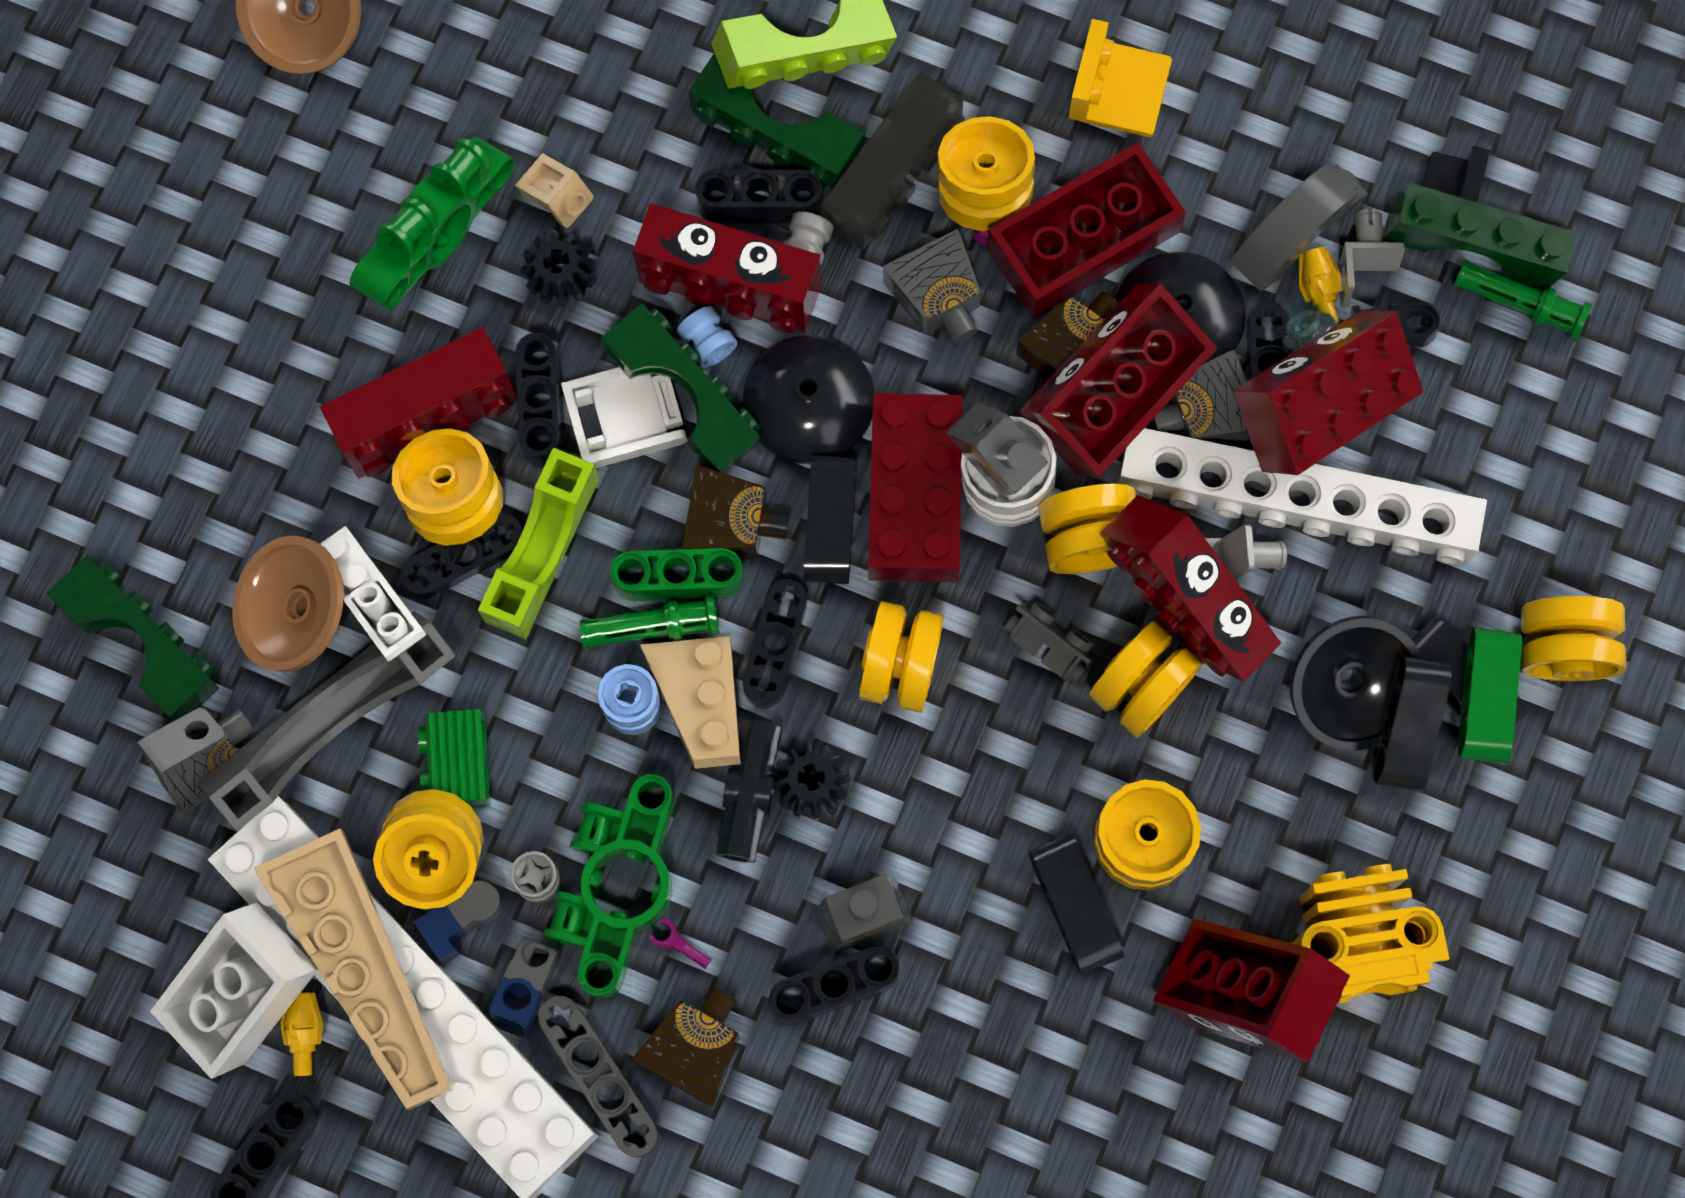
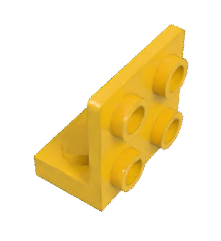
M1092 19L1072 94L1068 118L1145 137H1152L1172 58L1167 55L1116 44L1114 40L1106 39L1109 22Z

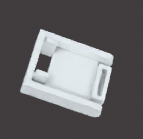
M618 367L561 383L581 458L595 464V468L682 445L688 441L685 430L667 433V431L683 425L671 379L658 375L651 378V375H643L629 379ZM594 403L603 435L589 438L586 441L578 408Z

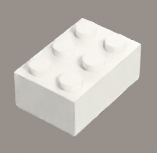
M256 902L221 916L150 1012L203 1071L213 1079L244 1065L318 971V968Z

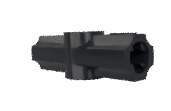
M760 720L742 721L739 736L741 764L730 767L726 778L722 807L725 808L716 846V855L718 857L742 863L756 862L764 816L769 814L774 792L773 781H775V775H773V770L781 740L780 726Z

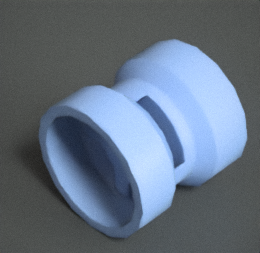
M711 306L695 311L684 319L677 328V334L682 341L693 346L701 360L699 365L702 368H708L719 363L730 355L737 346V340L728 330H723L719 326L720 317Z

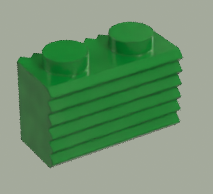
M481 709L426 713V726L418 728L420 754H427L428 771L421 772L420 774L421 791L436 789L455 794L471 807L490 806L486 719Z

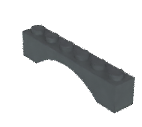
M413 611L411 613L426 633L423 638L389 662L376 644L373 643L196 783L236 832L272 804L294 775L335 736L379 705L420 685L456 656L429 620Z

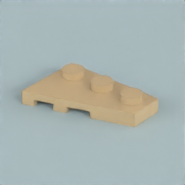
M730 636L641 644L640 648L643 658L652 672L657 688L670 711L674 725L694 768L741 764Z

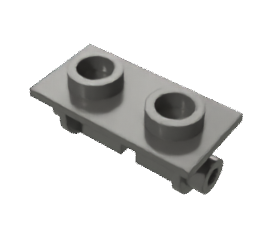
M1028 602L1018 605L1016 610L1023 616L1020 619L1014 614L1007 622L1004 629L1010 633L1008 638L1032 656L1038 653L1043 644L1047 645L1051 649L1041 662L1063 680L1071 679L1077 683L1087 670L1081 665L1082 661L1090 664L1098 657L1097 654L1090 650L1093 646L1091 641L1076 630L1071 629L1069 633L1054 623L1057 618L1056 615L1038 602H1034L1033 605Z

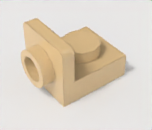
M543 153L515 184L522 196L549 210L559 224L566 228L571 226L593 200V194L574 170Z

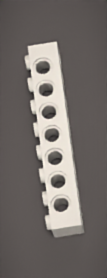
M1146 428L1125 449L1118 484L1134 487L1136 496L1138 495L1149 500L1152 499V496L1170 499V504L1179 508L1195 509L1198 505L1212 508L1215 514L1226 518H1240L1241 515L1259 518V523L1269 527L1282 528L1285 524L1303 527L1304 533L1316 537H1328L1331 533L1345 536L1348 542L1359 546H1373L1374 543L1392 546L1391 550L1402 555L1415 556L1419 552L1436 555L1437 561L1449 565H1461L1463 562H1470L1478 552L1487 504L1486 499L1314 464L1299 475L1266 473L1261 471L1255 451ZM1160 463H1170L1176 467L1179 475L1174 478H1164L1158 474L1155 466ZM1213 472L1221 478L1222 485L1216 488L1208 487L1201 481L1200 474ZM1249 481L1259 482L1264 486L1266 495L1254 497L1245 490L1244 484ZM1299 490L1306 493L1310 499V505H1295L1289 498V492ZM1339 499L1348 501L1354 508V514L1350 516L1339 514L1334 508L1333 501ZM1389 509L1397 515L1399 523L1396 525L1385 524L1379 518L1378 510ZM1433 518L1437 520L1442 526L1443 533L1439 535L1429 533L1423 526V519Z

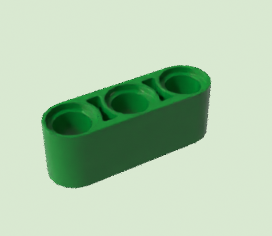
M724 548L629 551L617 556L611 564L610 570L617 593L625 600L634 602L705 599L706 595L714 594L715 599H724L737 594L743 586L744 580L739 557L733 551ZM720 565H727L733 568L735 573L728 581L718 582L711 578L713 569ZM679 566L689 570V576L682 583L675 584L666 580V574L673 567ZM638 568L644 572V577L637 584L627 585L621 582V576L628 569Z
M1476 627L1471 630L1466 655L1459 727V758L1499 764H1508L1514 739L1522 653V636L1519 633Z

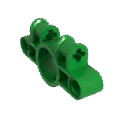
M478 136L470 140L464 138L457 140L453 146V153L444 163L436 164L431 169L430 176L423 179L411 191L408 197L400 203L399 211L389 223H382L377 228V242L356 265L350 277V287L384 309H393L429 269L438 268L456 251L467 234L473 219L507 182L514 168V159Z
M648 774L634 782L625 811L593 803H582L580 810L584 815L577 839L571 840L569 848L591 856L581 876L582 896L556 891L554 899L558 903L550 928L544 930L543 937L549 940L584 949L578 968V980L582 988L595 999L606 1000L619 993L624 983L638 932L645 931L659 922V919L664 916L671 902L672 881L660 855L674 810L675 799L668 782L658 775ZM652 788L662 790L665 793V799L659 807L647 809L640 804L641 797L647 790ZM622 856L643 865L645 860L651 862L658 870L660 876V885L655 884L652 892L651 904L653 906L642 915L627 919V914L611 911L610 915L602 912L597 906L594 897V888H599L604 876V872L601 869L611 860ZM599 965H607L613 971V978L610 984L601 989L590 986L589 974L591 970Z

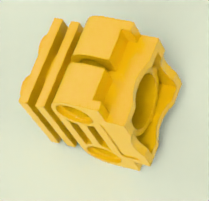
M1382 864L1365 868L1366 875H1359L1354 878L1346 879L1344 871L1317 876L1318 881L1311 882L1310 887L1299 897L1301 906L1315 904L1303 915L1304 924H1316L1311 925L1292 944L1311 948V942L1319 944L1324 949L1325 958L1350 975L1338 1004L1345 1003L1351 998L1367 993L1391 996L1417 990V986L1426 985L1430 982L1428 970L1433 969L1432 963L1450 959L1442 923L1432 910L1417 906L1397 909L1412 898L1411 888L1394 890L1408 879L1407 869L1392 871L1391 864ZM1404 927L1410 929L1415 934L1416 944L1411 943L1406 938Z

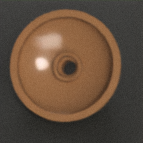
M236 0V15L240 30L247 44L264 62L285 72L312 73L335 64L352 46L360 25V0H312L314 3L312 14L307 13L305 10L306 0Z
M284 536L274 539L261 547L248 561L235 589L232 618L238 643L247 657L255 664L265 669L279 672L294 671L313 662L327 648L339 625L344 600L341 573L330 552L314 540L300 536Z

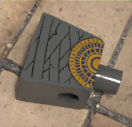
M958 229L883 266V282L925 334L945 326L955 344L964 342L976 334L978 330L969 313L980 307L981 292Z
M1235 350L1226 352L1203 364L1169 401L1170 405L1163 407L1151 420L1153 430L1166 433L1180 431L1181 436L1223 445L1251 442L1233 392L1247 382Z
M977 402L945 433L1001 497L1014 495L1019 492L1048 463L1041 452L1006 413L980 402ZM983 425H986L988 427L987 430H985L981 434L976 435L977 431Z
M197 708L142 738L137 743L161 786L184 815H186L207 798L196 783L236 753L233 746L252 734L254 729L239 709L217 723L205 708Z
M888 874L880 875L824 898L815 910L832 955L913 923L897 879Z

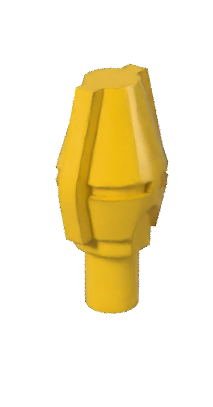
M1325 246L1307 250L1299 257V288L1305 301L1312 302L1313 307H1317L1322 327L1338 324L1339 319L1334 302L1337 301L1336 295L1342 292L1341 273Z
M301 992L282 1016L281 1033L284 1045L289 1046V1052L293 1053L294 1076L312 1075V1052L316 1051V1045L321 1044L323 1021L315 992Z

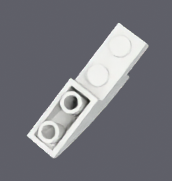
M346 526L320 543L330 552L338 565L343 582L344 602L388 662L426 635Z

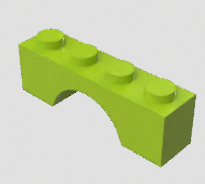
M840 0L829 20L828 31L814 37L792 36L774 27L762 14L721 21L711 45L728 89L741 86L753 89L765 84L767 81L782 78L785 81H794L808 73L823 71L830 74L850 65L862 63L864 66H872L878 64L886 58L897 35L883 0Z
M556 448L552 449L535 485L531 510L520 539L508 560L500 568L496 569L478 608L485 623L521 638H527L598 484L599 477L595 464Z

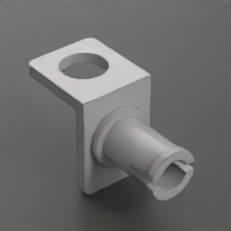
M1368 209L1360 210L1354 215L1356 242H1345L1339 262L1342 292H1340L1341 307H1349L1355 287L1354 271H1397L1400 267L1405 252L1404 243L1383 242L1382 213L1376 209H1372V220L1370 221L1368 220Z
M1243 525L1223 538H1205L1235 580L1254 568L1281 570L1286 565L1287 548L1285 543L1282 541H1253L1252 527L1250 525Z

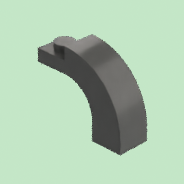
M1326 164L1295 188L1262 221L1229 262L1257 289L1262 291L1280 280L1319 234L1334 221L1358 207L1368 193L1359 185L1358 179L1351 172L1342 169L1338 165L1331 167Z

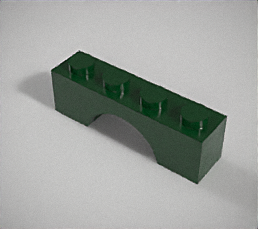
M714 52L689 90L690 105L694 115L708 125L714 126L717 123L730 131L731 136L743 145L752 146L754 144L767 151L769 158L783 167L792 165L799 170L811 171L820 179L822 188L829 186L839 191L865 151V133L828 112L812 122L800 125L783 124L769 118L759 109L753 98L755 88L747 89L741 86L728 89Z
M1408 182L1391 199L1382 240L1391 243H1404L1405 247L1421 252L1435 249H1458L1481 254L1499 263L1505 269L1507 277L1548 289L1568 273L1576 232Z
M641 303L601 337L600 346L629 379L643 375H661L676 381L688 392L695 405L697 415L696 428L688 446L709 469L725 473L758 444L761 437L756 431L760 427L749 412L744 408L738 412L727 400L730 392L715 375L708 378L697 366L701 360L696 352L686 342L683 341L679 345L668 333L671 326L665 317L657 309L654 308L649 311Z
M85 556L46 594L88 634L114 627L125 628L138 633L146 651V667L139 687L173 721L200 708L219 689L209 678L215 670L197 652L189 658L179 648L185 640L166 621L158 627L148 617L154 609L136 591L128 597L118 587L124 579L105 560L97 566Z

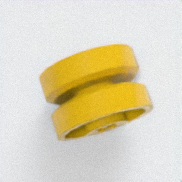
M992 116L976 117L955 125L943 137L938 150V194L940 205L947 216L962 227L977 231H987L989 228L1031 204L1034 192L1035 155L1033 143L1023 129L1009 120Z
M449 428L432 430L418 436L400 451L392 467V486L404 511H406L414 530L427 541L444 546L465 544L482 536L496 522L503 507V488L482 443L467 432Z
M1098 484L1074 488L1044 499L1038 505L1042 532L1054 536L1045 544L1049 571L1057 574H1082L1118 567L1107 555L1110 547L1099 533L1136 497L1135 488L1126 484Z
M1561 596L1538 599L1526 603L1521 608V631L1524 635L1533 639L1522 647V672L1525 675L1551 681H1592L1622 675L1626 671V647L1623 643L1613 639L1625 631V607L1621 602L1594 596Z
M881 601L873 629L869 631L861 667V670L864 671L859 699L883 704L890 695L894 678L900 679L897 694L899 708L923 713L936 660L944 615L921 610L914 618L909 637L904 635L907 618L904 606Z
M1155 620L1148 624L1117 653L1105 668L1104 674L1096 682L1088 696L1104 711H1109L1117 708L1131 695L1133 698L1122 711L1119 724L1135 738L1142 736L1190 683L1204 663L1188 648L1176 650L1161 664L1159 661L1169 649L1172 635Z
M1141 780L1124 785L1110 796L1095 824L1093 845L1099 864L1111 879L1127 888L1149 891L1167 886L1183 874L1199 848L1201 824L1195 806L1182 791L1166 782ZM1141 828H1146L1148 835L1156 836V838L1152 841H1146L1140 836L1139 831Z
M436 789L415 791L398 800L386 815L373 856L377 879L390 896L404 905L420 909L445 907L461 898L473 883L484 841L480 819L472 807L453 793Z

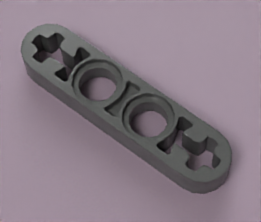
M555 996L548 999L539 1011V1024L579 1088L623 1153L631 1157L649 1155L656 1148L659 1140L658 1129L649 1113L577 1004L565 996ZM557 1006L563 1011L571 1008L573 1014L567 1019L576 1033L582 1026L587 1031L586 1034L573 1038L564 1049L559 1043L562 1040L568 1039L564 1030L558 1025L550 1028L548 1023L554 1018L551 1010ZM582 1044L594 1045L599 1052V1060L590 1070H580L573 1062V1053ZM608 1083L619 1084L625 1093L623 1103L614 1110L603 1108L598 1101L600 1089ZM633 1104L638 1109V1112L629 1115L637 1127L641 1128L646 1125L650 1131L644 1136L647 1144L643 1148H639L636 1144L627 1146L625 1139L630 1134L625 1124L620 1121L614 1128L610 1122L611 1119L624 1115Z

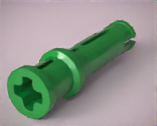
M1466 259L1453 285L1532 316L1531 321L1534 322V325L1539 327L1543 324L1569 333V339L1574 341L1577 340L1592 307V304L1588 302L1581 305L1557 295V290L1551 287L1550 289L1545 288L1544 291H1540L1507 276L1473 264Z
M714 594L706 595L705 600L680 604L676 600H670L661 609L580 620V632L584 649L666 635L669 636V639L676 641L682 640L683 635L710 631L712 635L720 634Z

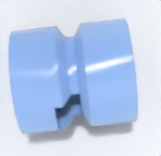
M624 664L614 667L607 672L599 683L598 699L600 707L612 728L622 734L637 735L645 733L656 724L661 715L662 702L655 680L648 671L637 665Z

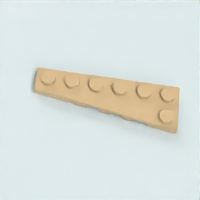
M342 829L335 830L254 867L259 879L282 915L291 925L308 956L312 958L324 977V981L350 1018V1022L368 1046L371 1055L405 1108L411 1110L452 1091L453 1087Z

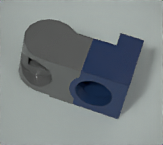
M474 881L461 898L445 907L431 909L413 923L439 961L447 964L460 955L454 943L479 925L486 926L495 923L502 915L504 901L501 894L490 883Z
M527 937L521 940L513 959L508 964L489 1008L492 1021L528 1035L532 1034L538 1019L539 1008L557 967L560 950Z

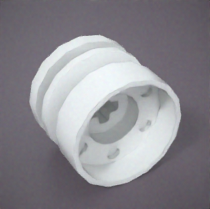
M1009 416L1046 458L1047 465L1019 492L1004 497L997 494L963 453L961 475L962 487L967 503L980 518L997 526L1016 527L1032 522L1039 516L1038 505L1044 499L1054 495L1056 454L1051 439L1039 425L1023 417ZM983 425L977 431L976 435L981 434L982 432L987 430L988 427L986 425Z

